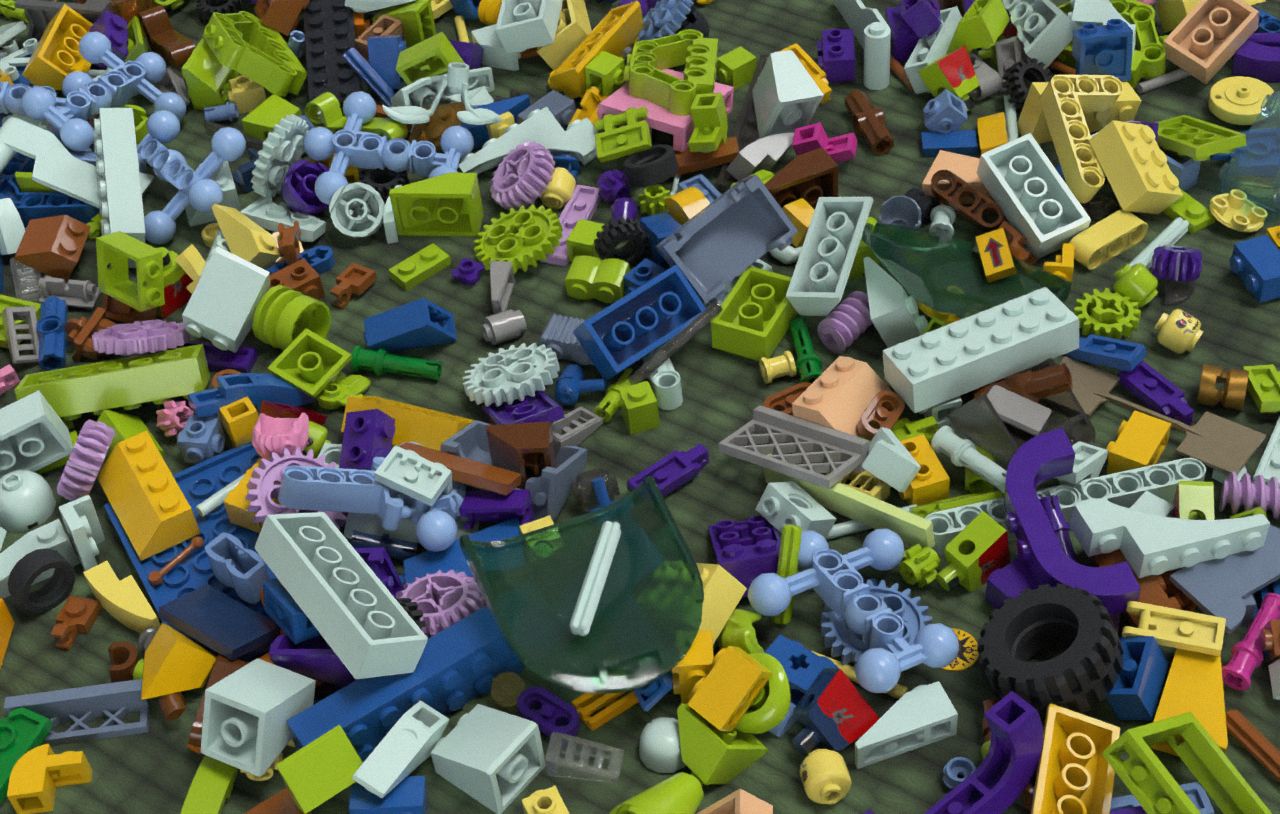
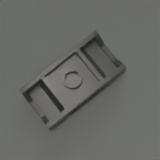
M17 0L14 3L15 8L25 10L30 27L27 40L35 38L37 41H40L49 22L64 4L93 24L105 10L115 15L111 0H87L84 4L46 0Z

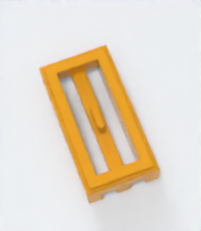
M621 670L571 701V703L577 710L579 717L591 731H594L639 701L634 691L617 701L618 697L632 689L624 671ZM604 706L607 707V708L603 709L602 711H600L599 713H597L596 715L590 717L591 714L595 713L596 711H598V710L601 709L602 707H604Z

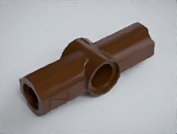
M860 89L851 91L845 97L844 105L852 117L856 135L858 137L863 136L871 151L877 153L878 156L887 154L894 147V139L886 127L882 109L875 108L867 94L861 92Z
M1059 363L1034 372L1026 370L1007 376L1005 380L985 385L973 390L975 405L979 410L980 405L994 385L1003 387L1034 402H1038L1041 398L1072 390L1073 385L1071 373L1066 363Z

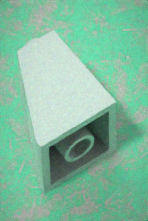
M792 50L770 53L752 90L759 137L763 138L780 133H795L796 128L808 126L824 96Z
M217 246L182 314L183 327L195 337L202 336L210 340L214 346L226 351L228 349L236 353L252 328L253 315L258 302L270 289V272Z
M257 658L205 690L200 753L258 777L262 776L292 739L286 721L313 706L316 680Z
M477 704L470 713L464 714L458 721L457 726L446 737L438 740L430 752L437 774L496 814H501L546 766L538 724Z

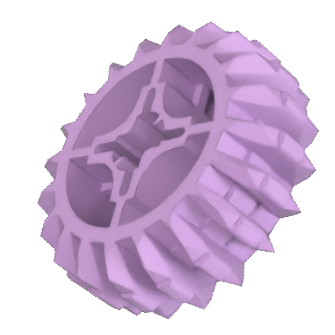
M526 141L523 145H517L515 150L511 149L510 153L506 157L504 156V160L498 164V169L493 172L494 178L490 181L492 186L489 191L492 193L491 197L495 202L509 211L511 208L519 211L522 205L527 209L529 204H534L535 200L541 197V193L547 189V184L552 181L551 175L555 172V161L550 151L535 141L531 143Z
M90 419L84 423L57 486V493L65 497V499L74 501L90 494L115 435L114 429L106 426L107 424Z
M453 569L447 573H442L441 570H438L436 574L430 575L426 573L425 577H414L412 584H404L403 590L396 593V598L412 599L411 602H416L419 605L417 610H422L423 613L420 620L426 623V627H422V632L426 633L428 639L484 607L482 590L479 589L474 578L467 577L465 572L456 574Z

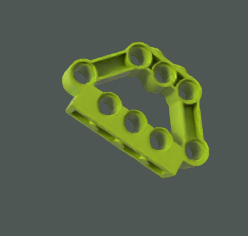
M1109 0L1116 11L1127 22L1136 24L1137 50H1134L1131 62V80L1125 82H1128L1132 88H1135L1141 78L1153 79L1163 75L1166 71V48L1160 44L1155 27L1154 8L1137 0ZM1071 1L1058 6L1067 16L1068 12H1073L1074 9L1071 8ZM1072 40L1054 60L1076 69V59L1072 56Z
M245 11L231 14L214 12L209 23L204 29L203 38L221 64L260 84L275 95L286 97L288 92L298 95L307 77V71L278 31L261 24L259 18Z
M687 29L677 34L636 42L632 54L627 55V66H625L624 82H629V94L635 98H643L664 107L672 114L679 116L691 115L690 108L696 94L714 93L718 62V39L703 38V33L700 31ZM685 64L683 80L661 71Z

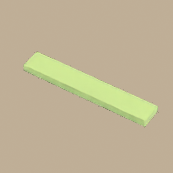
M763 467L767 483L794 481L827 509L857 520L874 529L887 528L897 533L902 541L913 546L919 543L922 548L926 546L932 548L935 545L933 524L927 519L839 482L827 489Z

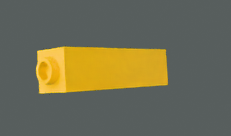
M1177 648L1153 722L1191 712L1225 754L1228 738L1221 655L1214 656ZM1180 733L1173 735L1179 744L1185 740ZM1167 741L1149 746L1150 748L1178 756Z

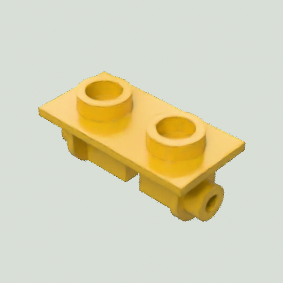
M591 86L590 89L585 91V95L580 103L582 110H576L568 125L579 119L581 121L587 117L595 127L594 121L599 120L597 115L598 106L608 97L599 95L600 90Z

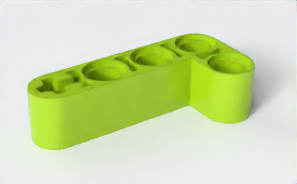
M325 92L305 106L306 117L315 127L327 128L333 134L344 129L347 118L342 115L338 99L332 93ZM374 117L372 121L363 124L360 130L362 132L375 133L381 137L387 136L388 141L393 138L405 139L408 135L405 123L398 122L392 118Z

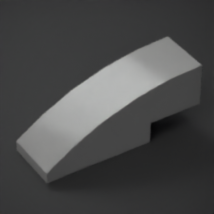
M794 133L769 135L752 142L737 154L726 171L738 181L752 175L754 171L758 172L762 169L770 171L792 146Z

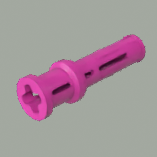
M1276 593L1266 594L1245 637L1232 647V657L1228 664L1222 667L1223 683L1227 686L1241 691L1247 690L1250 687V677L1254 669L1259 667L1264 660L1260 637L1261 630L1265 629L1264 625L1270 620L1280 618V595Z

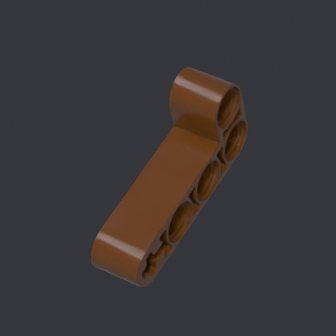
M162 5L138 13L140 24L151 51L159 54L166 64L174 69L183 67L196 48L193 41L172 28L167 12Z

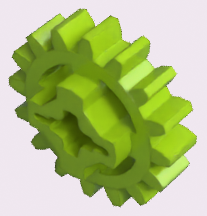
M1105 288L1103 293L1093 289V295L1083 293L1082 299L1076 300L1074 314L1079 318V328H1083L1082 335L1085 336L1091 333L1121 340L1122 335L1130 338L1132 331L1138 330L1141 310H1138L1139 303L1130 302L1131 297H1123L1118 291L1110 293L1109 288Z

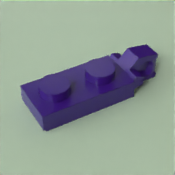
M1143 360L1132 371H1120L1117 373V376L1120 377L1119 383L1155 412L1188 426L1193 423L1194 410L1187 405L1188 402L1184 398L1185 393Z
M701 443L687 452L675 450L626 482L627 490L642 504L651 499L656 502L697 476L702 471V468L710 462L709 451Z

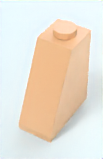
M942 150L939 151L922 183V191L925 192V196H933L931 192V179L933 175L939 170H949L995 202L976 174L980 161L979 158ZM941 180L936 184V187L941 191H946L952 186L947 180ZM964 196L959 200V203L973 204L975 201L970 196Z

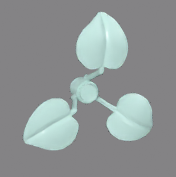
M459 62L448 64L447 78H442L441 87L429 110L418 106L386 107L383 105V111L390 118L406 124L426 123L430 121L429 116L434 114L447 86L449 87V92L456 93L450 96V101L452 103L462 102L465 105L466 111L457 112V118L460 121L473 125L501 123V117L495 112L484 108H472L493 103L494 100L489 95L485 85L468 91L469 65Z

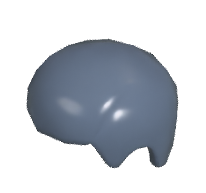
M904 195L889 198L883 202L880 209L878 225L881 233L893 241L910 240L920 229L921 208L914 199Z

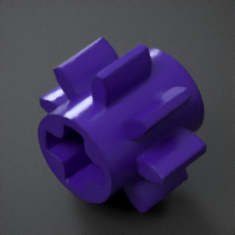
M616 168L613 172L610 170L604 172L597 182L598 187L601 189L598 195L611 204H614V201L618 198H627L631 191V187L627 184L629 177Z

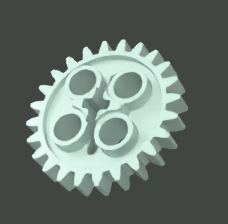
M291 114V116L287 115L285 119L281 118L279 125L275 124L273 133H268L266 141H263V149L258 152L259 159L254 162L256 168L252 171L254 177L251 180L254 183L252 186L254 192L265 198H274L276 193L280 194L285 173L296 162L303 160L301 158V155L305 152L303 139L309 127L306 124V120L294 114Z
M523 343L518 348H515L514 345H511L508 350L499 348V353L496 354L489 352V357L478 359L479 364H471V370L465 371L466 376L462 377L466 395L469 396L470 401L475 400L477 405L484 402L485 406H489L495 402L496 406H500L505 401L511 405L515 399L522 402L524 401V396L534 397L536 390L544 391V385L553 384L552 379L558 377L557 372L560 371L556 353L552 351L551 347L546 349L544 344L537 347L536 343L526 347V344Z

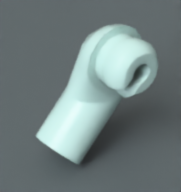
M789 245L781 251L778 248L769 251L774 258L782 263L792 264L798 261L802 246L794 248Z

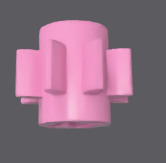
M174 400L164 402L165 409L156 411L158 415V424L156 426L165 431L166 437L174 435L178 437L179 432L183 431L189 416L193 415V410L185 406L186 401L176 403Z

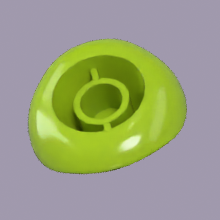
M755 652L749 655L773 674L735 726V730L751 734L764 733L779 725L788 713L791 694L787 674L780 662L765 652Z

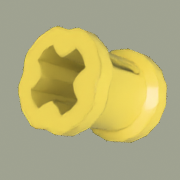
M788 350L784 351L783 355L769 359L765 357L759 358L761 375L766 384L772 383V379L786 375L794 377L797 374L793 355Z

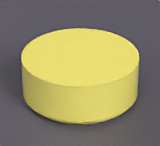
M218 223L207 225L201 232L203 242L207 247H212L219 230Z

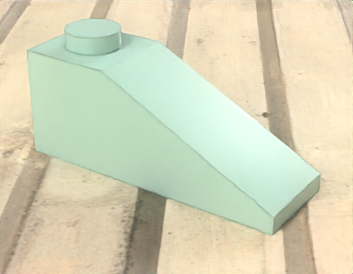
M940 682L919 685L913 690L906 692L855 742V765L857 769L956 735L958 713Z

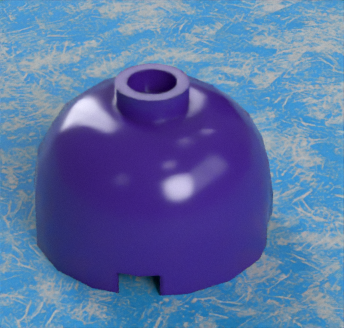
M304 159L296 162L285 173L281 184L282 195L287 206L294 212L316 215L329 207L328 204L322 203L314 191L315 181L319 175L328 172L329 169L319 162L314 164Z

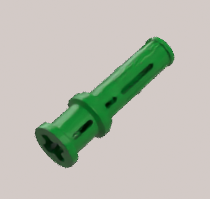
M803 318L793 319L789 323V329L797 355L795 366L797 374L801 377L799 383H812L811 378H814L815 381L822 374V361L814 353L808 324H806L807 321Z
M356 345L352 351L350 364L352 371L355 372L362 369L374 371L376 375H383L388 372L436 381L440 379L442 374V362L396 356L389 354L385 349L373 351L363 349L360 345Z

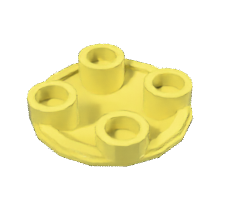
M1232 189L1229 194L1216 195L1210 200L1209 204L1211 214L1218 222L1240 232L1258 231L1263 227L1268 215L1264 208L1256 206L1253 202L1246 199L1247 195L1238 189Z

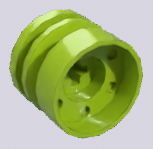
M277 285L270 288L258 302L253 315L252 328L255 337L261 342L284 351L306 328L326 339L330 329L331 314L324 302L310 296H305L290 287Z

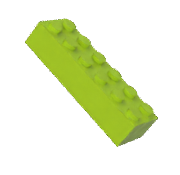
M203 344L28 374L25 375L14 390L17 401L39 390L57 415L63 417V420L68 421L80 418L82 413L93 412V415H101L103 410L112 411L111 408L123 406L124 410H131L142 406L141 403L150 401L158 405L171 401L173 397L183 396V399H188V394L205 391L210 380V374Z

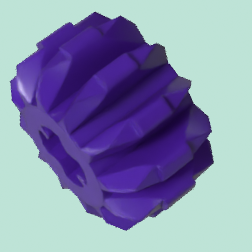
M1159 246L1154 249L1151 260L1152 274L1155 277L1170 281L1196 280L1200 277L1203 266L1201 252L1192 247Z

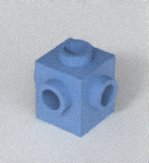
M947 89L935 99H931L923 108L924 124L930 132L939 131L946 134L951 131H957L968 120L965 102Z
M196 415L189 416L183 431L179 432L177 438V446L181 449L185 462L198 464L222 453L226 437L219 417L198 418Z

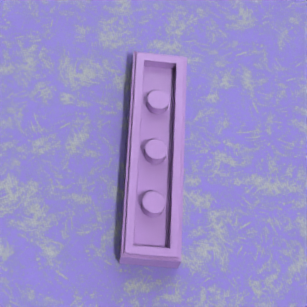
M583 185L576 186L571 200L567 202L559 217L563 231H561L563 238L559 239L560 246L553 247L555 253L546 254L547 260H540V262L567 266L569 257L566 239L579 219L591 220L602 199L598 195L601 190L600 188Z

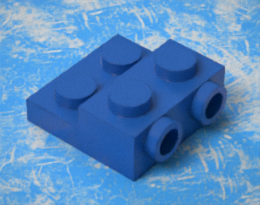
M1110 19L1107 21V25L1097 26L1093 23H1086L1081 25V29L1073 30L1072 56L1076 59V75H1111L1120 81L1131 80L1133 30L1126 22H1123L1121 19Z

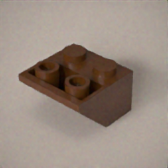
M550 421L486 425L492 466L521 473V484L516 488L525 490L526 481L531 477H540L542 470L547 466L557 468Z

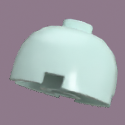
M354 182L340 187L335 192L329 205V212L331 213L334 226L343 234L353 238L368 237L377 232L382 226L385 203L380 193L373 187L361 182Z
M17 470L7 473L0 478V526L10 532H23L29 530L28 525L35 522L40 525L51 516L56 501L51 487L41 475L29 470Z

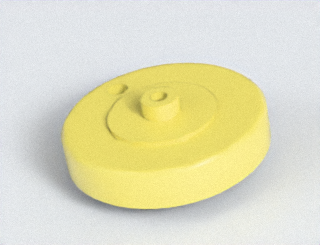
M1244 76L1229 77L1218 81L1211 87L1208 98V107L1216 117L1236 125H1253L1263 122L1272 116L1276 105V94L1269 85L1258 79Z

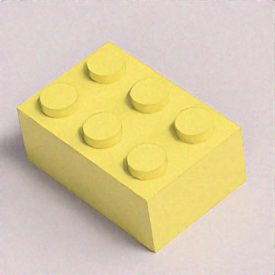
M1112 120L1089 140L1123 211L1160 214L1183 196L1178 186L1179 181L1171 172L1167 164V157L1160 150L1155 140V133L1148 125Z

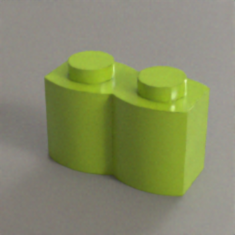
M585 255L574 257L564 280L567 295L579 300L595 298L605 303H615L625 295L623 277L630 272L629 263L619 259L600 260L596 257Z

